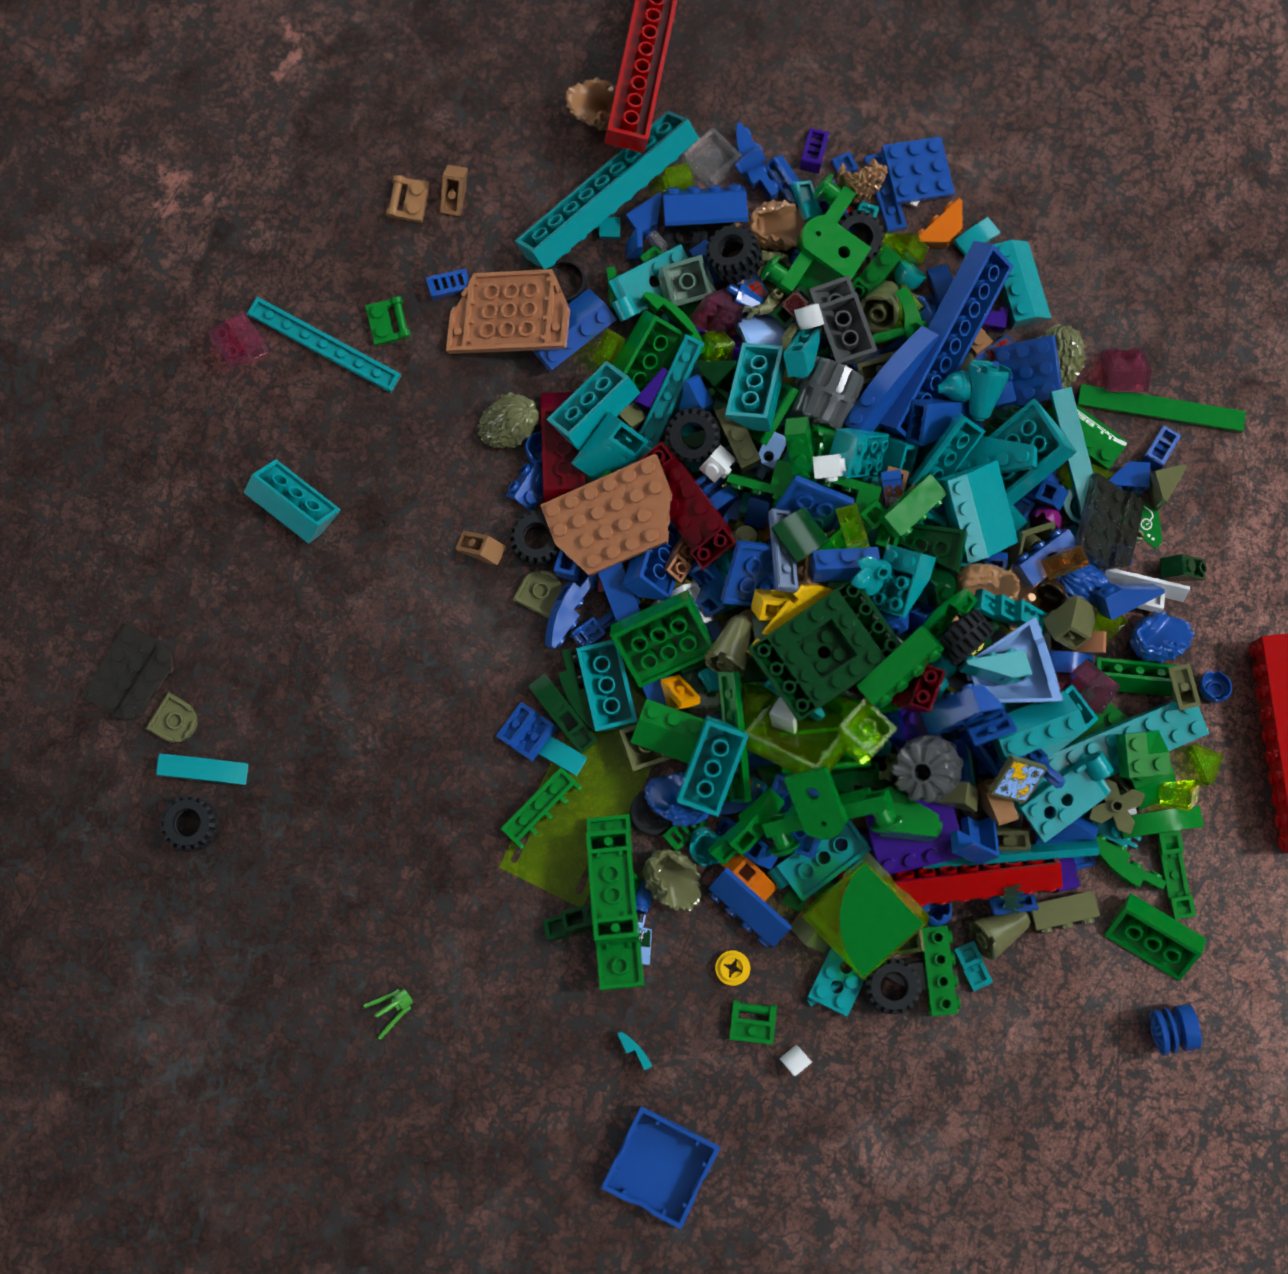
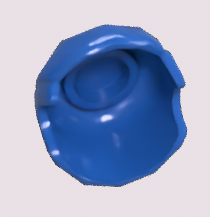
M542 431L532 433L527 438L525 446L527 457L539 465H543Z
M1209 670L1200 679L1199 690L1205 700L1219 703L1226 701L1231 695L1232 683L1229 677L1221 671L1211 672Z
M949 902L943 905L930 903L924 907H918L920 918L924 924L930 927L946 924L953 915L952 906Z

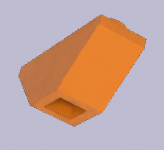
M960 198L955 202H949L943 209L945 211L943 214L934 216L926 230L922 228L918 231L913 245L916 249H946L960 235L963 228L962 200Z
M739 852L724 865L719 862L724 869L728 868L764 902L777 889V886L754 863Z

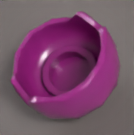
M1039 506L1031 511L1029 520L1034 527L1054 521L1056 523L1055 529L1061 528L1062 516L1058 510L1050 506Z

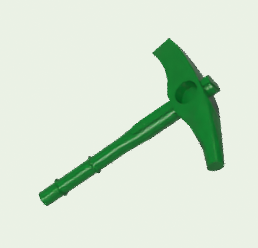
M907 287L895 291L903 310L902 327L873 334L872 337L875 343L906 337L908 340L921 326L928 328L926 321H922L914 299ZM830 346L818 349L817 352L818 357L831 356L833 354Z

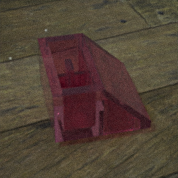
M726 287L706 295L689 316V319L696 327L720 337L725 336L743 315L741 311L744 305L734 302L735 296L727 292Z
M244 310L208 331L230 367L253 362L269 352L265 342Z
M1116 348L1102 350L1103 383L1107 392H1149L1152 369L1144 350L1138 348L1130 350H1119Z
M1086 659L1072 671L1062 689L1073 684L1093 712L1103 714L1120 688V685Z

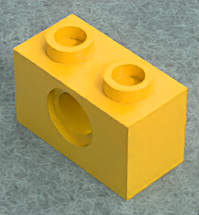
M755 589L751 610L759 620L771 621L788 599L793 603L797 597L793 595V592Z

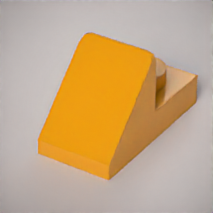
M681 675L661 679L660 683L668 707L678 710L700 704V696Z

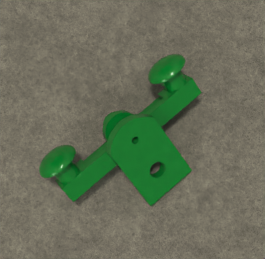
M834 174L825 176L815 189L814 199L817 200L820 197L830 206L825 215L810 219L802 228L796 240L800 253L793 264L787 270L777 263L780 255H775L762 269L761 281L763 282L766 278L776 285V288L781 289L782 293L786 296L794 290L813 259L840 278L849 275L850 279H852L871 250L870 246L838 224V221L856 193L845 185L840 188L831 182ZM840 248L847 251V258L840 257L838 254Z
M826 765L786 775L784 780L794 805L786 813L766 817L762 827L766 837H772L775 844L770 848V854L773 856H785L794 852L800 845V839L794 838L792 832L804 830L811 837L825 840L831 839L843 830L848 819L874 814L876 821L870 826V829L876 833H885L898 827L902 822V816L895 814L892 806L893 800L888 788L871 792L870 787L838 795ZM808 788L816 789L819 796H811Z

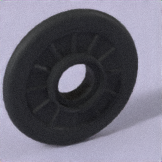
M703 224L665 226L662 235L663 244L667 251L681 244L688 259L690 258L689 250L707 239V231ZM681 233H688L691 239L687 242L681 241L679 239Z
M645 790L640 792L631 803L630 817L632 823L640 832L646 835L657 836L666 833L673 826V822L664 819L660 815L656 818H651L647 813L650 806L647 803V799H645L646 792Z

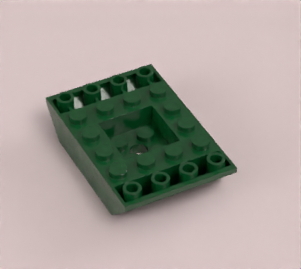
M852 579L747 649L798 722L815 713L862 681L902 644L864 589H859L851 584ZM818 649H827L829 652L828 658H820L817 653Z

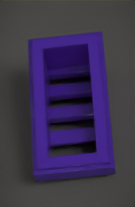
M809 128L800 162L801 170L820 173L829 132ZM811 138L821 139L823 142L812 140Z
M663 368L636 397L635 404L650 411L667 375V369Z

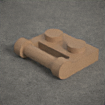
M394 175L391 201L385 215L394 219L423 223L430 182ZM405 186L407 187L404 207L403 211H399L397 207L401 188Z

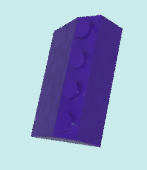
M917 801L939 814L938 821H942L941 834L932 843L880 837V833L873 832L870 829V826L876 821L874 814L865 815L874 865L879 876L882 877L962 858L952 853L950 832L960 831L954 808L935 802Z

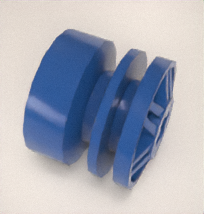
M702 474L696 479V482L722 515L740 498V495L733 487H730L731 485L721 488L726 478L722 479L720 477L714 483L709 477Z
M1191 1004L1174 1006L1173 1015L1168 1008H1162L1161 1011L1159 1009L1151 1010L1152 1037L1161 1056L1169 1055L1170 1051L1172 1054L1178 1053L1179 1044L1183 1051L1201 1048L1200 1025Z

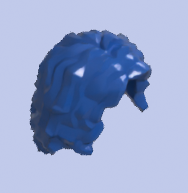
M1081 557L1071 558L1067 562H1058L1053 567L1052 576L1049 578L1062 583L1068 594L1067 599L1077 594L1094 604L1097 609L1098 605L1094 592L1100 590L1106 584H1112L1102 570L1097 569L1090 561L1087 562Z
M1153 611V614L1142 617L1139 622H1135V628L1131 631L1130 646L1139 659L1145 662L1164 663L1166 660H1175L1176 656L1183 655L1188 650V647L1191 646L1190 642L1193 640L1192 637L1195 633L1190 629L1191 625L1188 621L1185 622L1183 619L1175 618L1172 615L1167 616L1166 612L1157 613Z
M685 772L670 773L668 777L662 775L661 778H651L645 787V799H647V803L653 812H656V814H659L666 820L672 821L674 826L683 827L688 825L694 826L708 818L709 813L677 802L676 796Z

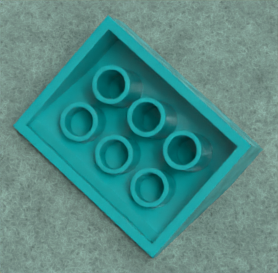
M1035 398L989 436L991 438L1025 443L1037 447V468L1001 474L1008 503L1011 506L1077 453L1068 437Z
M998 460L937 479L940 486L947 493L942 499L950 528L963 529L968 532L962 559L963 563L970 564L988 558L1018 542Z

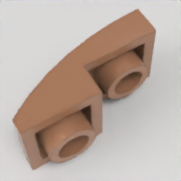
M680 537L674 546L664 569L678 583H682L692 568L690 563L694 558L690 553L692 549L683 537Z
M1093 631L1091 639L1075 651L1062 644V651L1090 655L1106 653L1107 632Z

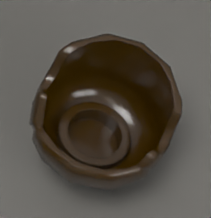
M1054 579L1043 580L1033 591L1036 596L1033 603L1038 609L1050 613L1065 603L1068 595L1066 588L1062 583Z

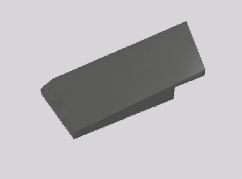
M849 275L809 289L814 304L819 303L824 320L822 326L836 362L843 365L857 364L878 351Z

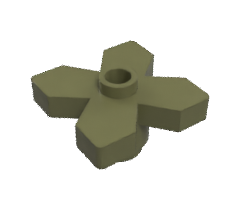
M1104 779L1111 792L1104 798L1105 803L1092 807L1089 820L1101 824L1113 818L1118 831L1130 834L1135 821L1128 810L1141 806L1145 794L1132 789L1121 796L1117 784ZM1115 802L1119 803L1120 810L1114 809L1113 804Z

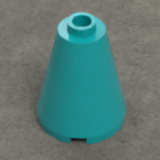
M972 360V363H969L968 369L971 385L969 414L972 415V419L984 421L985 418L990 417L1011 375L1010 368L1001 364L997 367L992 365L993 362Z

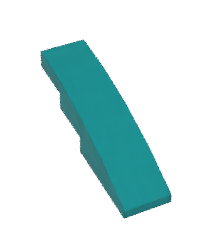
M983 588L975 590V598L978 601L974 605V610L977 609L981 614L1017 628L1029 620L1037 618L1042 634L1046 633V626L1042 621L1046 618L1047 614L1024 600L1014 601L1003 594L994 595Z
M158 754L155 775L246 785L249 764Z

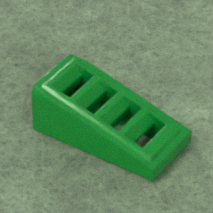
M706 820L699 822L701 824L699 827H697L696 825L691 827L694 830H696L701 827H706L709 823ZM672 826L662 837L675 851H679L690 841L692 833L687 827ZM679 827L688 835L686 838L677 830ZM673 832H674V833L677 835V837L681 840V842H680L679 844H678V843L676 842V840L671 836V834H672Z

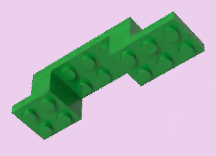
M777 459L771 483L735 473L728 474L727 482L731 483L730 487L740 490L749 487L752 488V493L765 495V492L773 494L772 498L780 500L793 480V473L789 461ZM838 476V481L825 482V478H818L821 480L820 484L825 486L842 485L841 490L854 493V489L859 490L852 513L853 516L875 499L878 501L882 486L853 478L846 479Z
M630 814L586 818L588 832L586 833L593 933L594 942L597 947L600 991L644 987L640 928L637 917L632 861L634 857Z

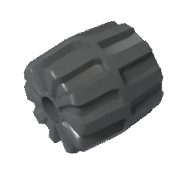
M816 357L815 366L810 374L805 378H800L796 386L799 392L789 407V413L795 418L808 417L810 426L819 425L835 431L836 429L846 428L843 423L860 398L865 379L855 370L839 362L824 357Z
M937 735L920 736L907 742L898 752L892 767V773L897 778L895 783L897 789L905 791L908 794L907 799L914 802L925 801L930 803L947 797L957 787L962 777L963 759L958 756L955 750L957 747L952 742H947Z

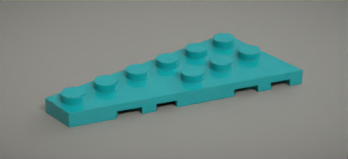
M982 436L957 472L993 460H998L1001 474L1037 468V447L1030 444ZM937 440L925 446H919V466L927 453L937 443Z

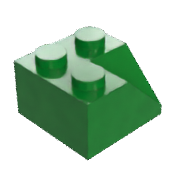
M1159 730L1116 734L1120 778L1171 774L1169 750Z

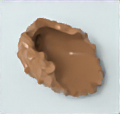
M598 77L589 81L585 80L582 84L577 83L566 91V107L570 108V113L577 120H581L589 126H595L599 131L607 130L616 86L608 81L600 80Z
M871 158L868 166L860 168L858 172L852 174L850 171H846V166L842 163L835 185L840 188L845 185L855 192L856 195L852 200L853 203H864L865 200H870L872 195L880 191L881 184L888 173L887 166L878 164L875 158Z
M772 200L768 203L763 202L760 207L755 208L748 217L747 223L749 225L748 228L754 233L760 247L764 251L772 249L779 252L780 250L787 251L797 247V237L807 222H803L801 213L794 203L790 204L786 200Z
M968 564L960 570L959 574L957 573L955 578L957 593L966 588L974 597L975 590L982 588L994 595L1003 594L1007 597H1014L1020 588V579H1017L1016 574L1012 573L1011 570H1004L1002 567L993 564Z

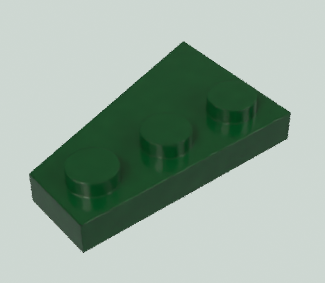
M915 523L911 527L913 530L904 538L900 537L899 543L915 552L936 557V563L958 574L960 573L968 534L966 530Z

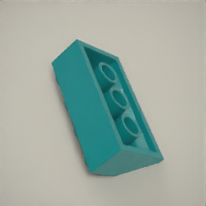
M1008 240L993 244L1013 265L1000 291L1004 307L1009 308L1008 320L1011 329L1051 320V314L1029 243L1027 241Z
M742 343L725 413L727 418L749 430L771 432L785 372L783 346Z
M606 361L547 418V421L572 446L581 451L609 412L617 417L641 392L626 374Z
M958 412L944 433L938 438L931 451L927 453L921 465L914 471L908 482L913 486L922 476L931 474L938 482L937 479L956 473L986 431Z
M277 459L252 474L244 490L247 496L308 544L323 533L341 510Z
M613 640L576 648L595 732L617 730L637 725L638 721L623 658Z
M1066 691L1060 692L1063 701L1034 702L1007 713L1012 718L1017 731L992 740L1001 763L1006 762L1010 755L1020 757L1088 730L1080 709Z
M706 716L677 793V802L719 816L749 734L726 722Z

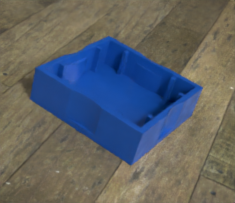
M640 1106L601 1189L629 1203L636 1204L648 1210L652 1215L681 1229L693 1206L696 1194L720 1150V1146Z

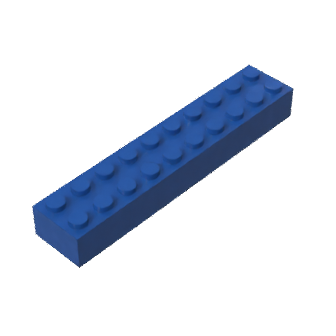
M973 241L927 328L940 336L879 423L890 435L906 441L913 399L945 397V395L937 392V385L942 383L951 373L959 371L1013 268V265L993 244Z

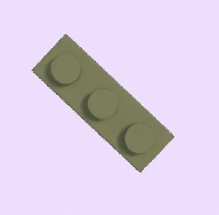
M726 406L715 411V416L743 474L761 466V458L747 428L725 416Z
M1094 890L1037 903L1038 910L1028 911L1031 915L1033 931L1039 930L1040 934L1052 932V927L1060 925L1061 929L1074 927L1073 922L1081 921L1082 925L1095 922L1094 917L1100 916Z

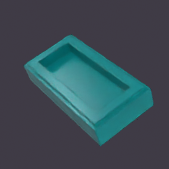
M812 181L793 182L791 188L803 222H808L816 216L823 215L818 199H814L815 189Z

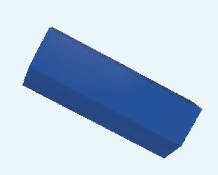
M782 154L778 157H773L764 166L789 203H794L798 207L791 185L793 182H799L800 180Z

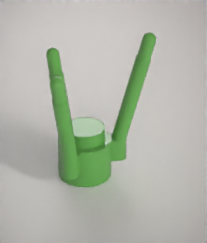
M405 988L400 991L397 989L388 995L363 1005L364 1008H368L391 999V1004L375 1014L377 1018L394 1007L397 1010L402 1008L378 1036L379 1040L411 1009L410 1005L414 1002Z

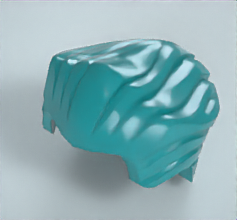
M708 827L694 830L689 844L691 857L701 866L719 863L710 854L708 848L720 837Z

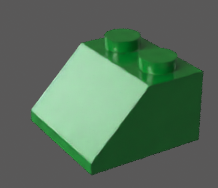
M1172 765L1171 774L1124 778L1131 789L1145 794L1141 806L1137 807L1138 811L1178 795L1176 777Z

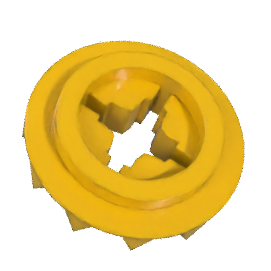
M727 951L716 962V974L726 985H739L750 974L749 960L739 951ZM737 959L736 967L742 972H734L729 977V969L724 964L731 965Z

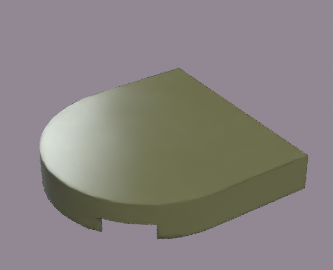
M548 570L534 571L523 579L513 601L549 619L553 605L562 590V584L558 577Z
M168 692L145 729L168 742L180 743L186 741L194 734L198 725V717L190 704Z

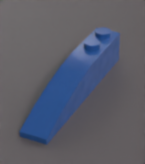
M921 326L878 372L853 406L843 424L847 428L874 432L940 336Z

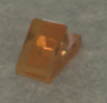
M1081 545L1065 547L1062 552L1041 560L1049 580L1089 565Z

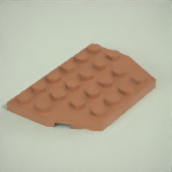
M552 269L474 273L469 280L468 286L463 290L459 303L450 312L446 351L449 354L567 349L570 308Z
M653 454L541 504V508L555 545L588 575L592 576L668 543L672 492L658 456Z

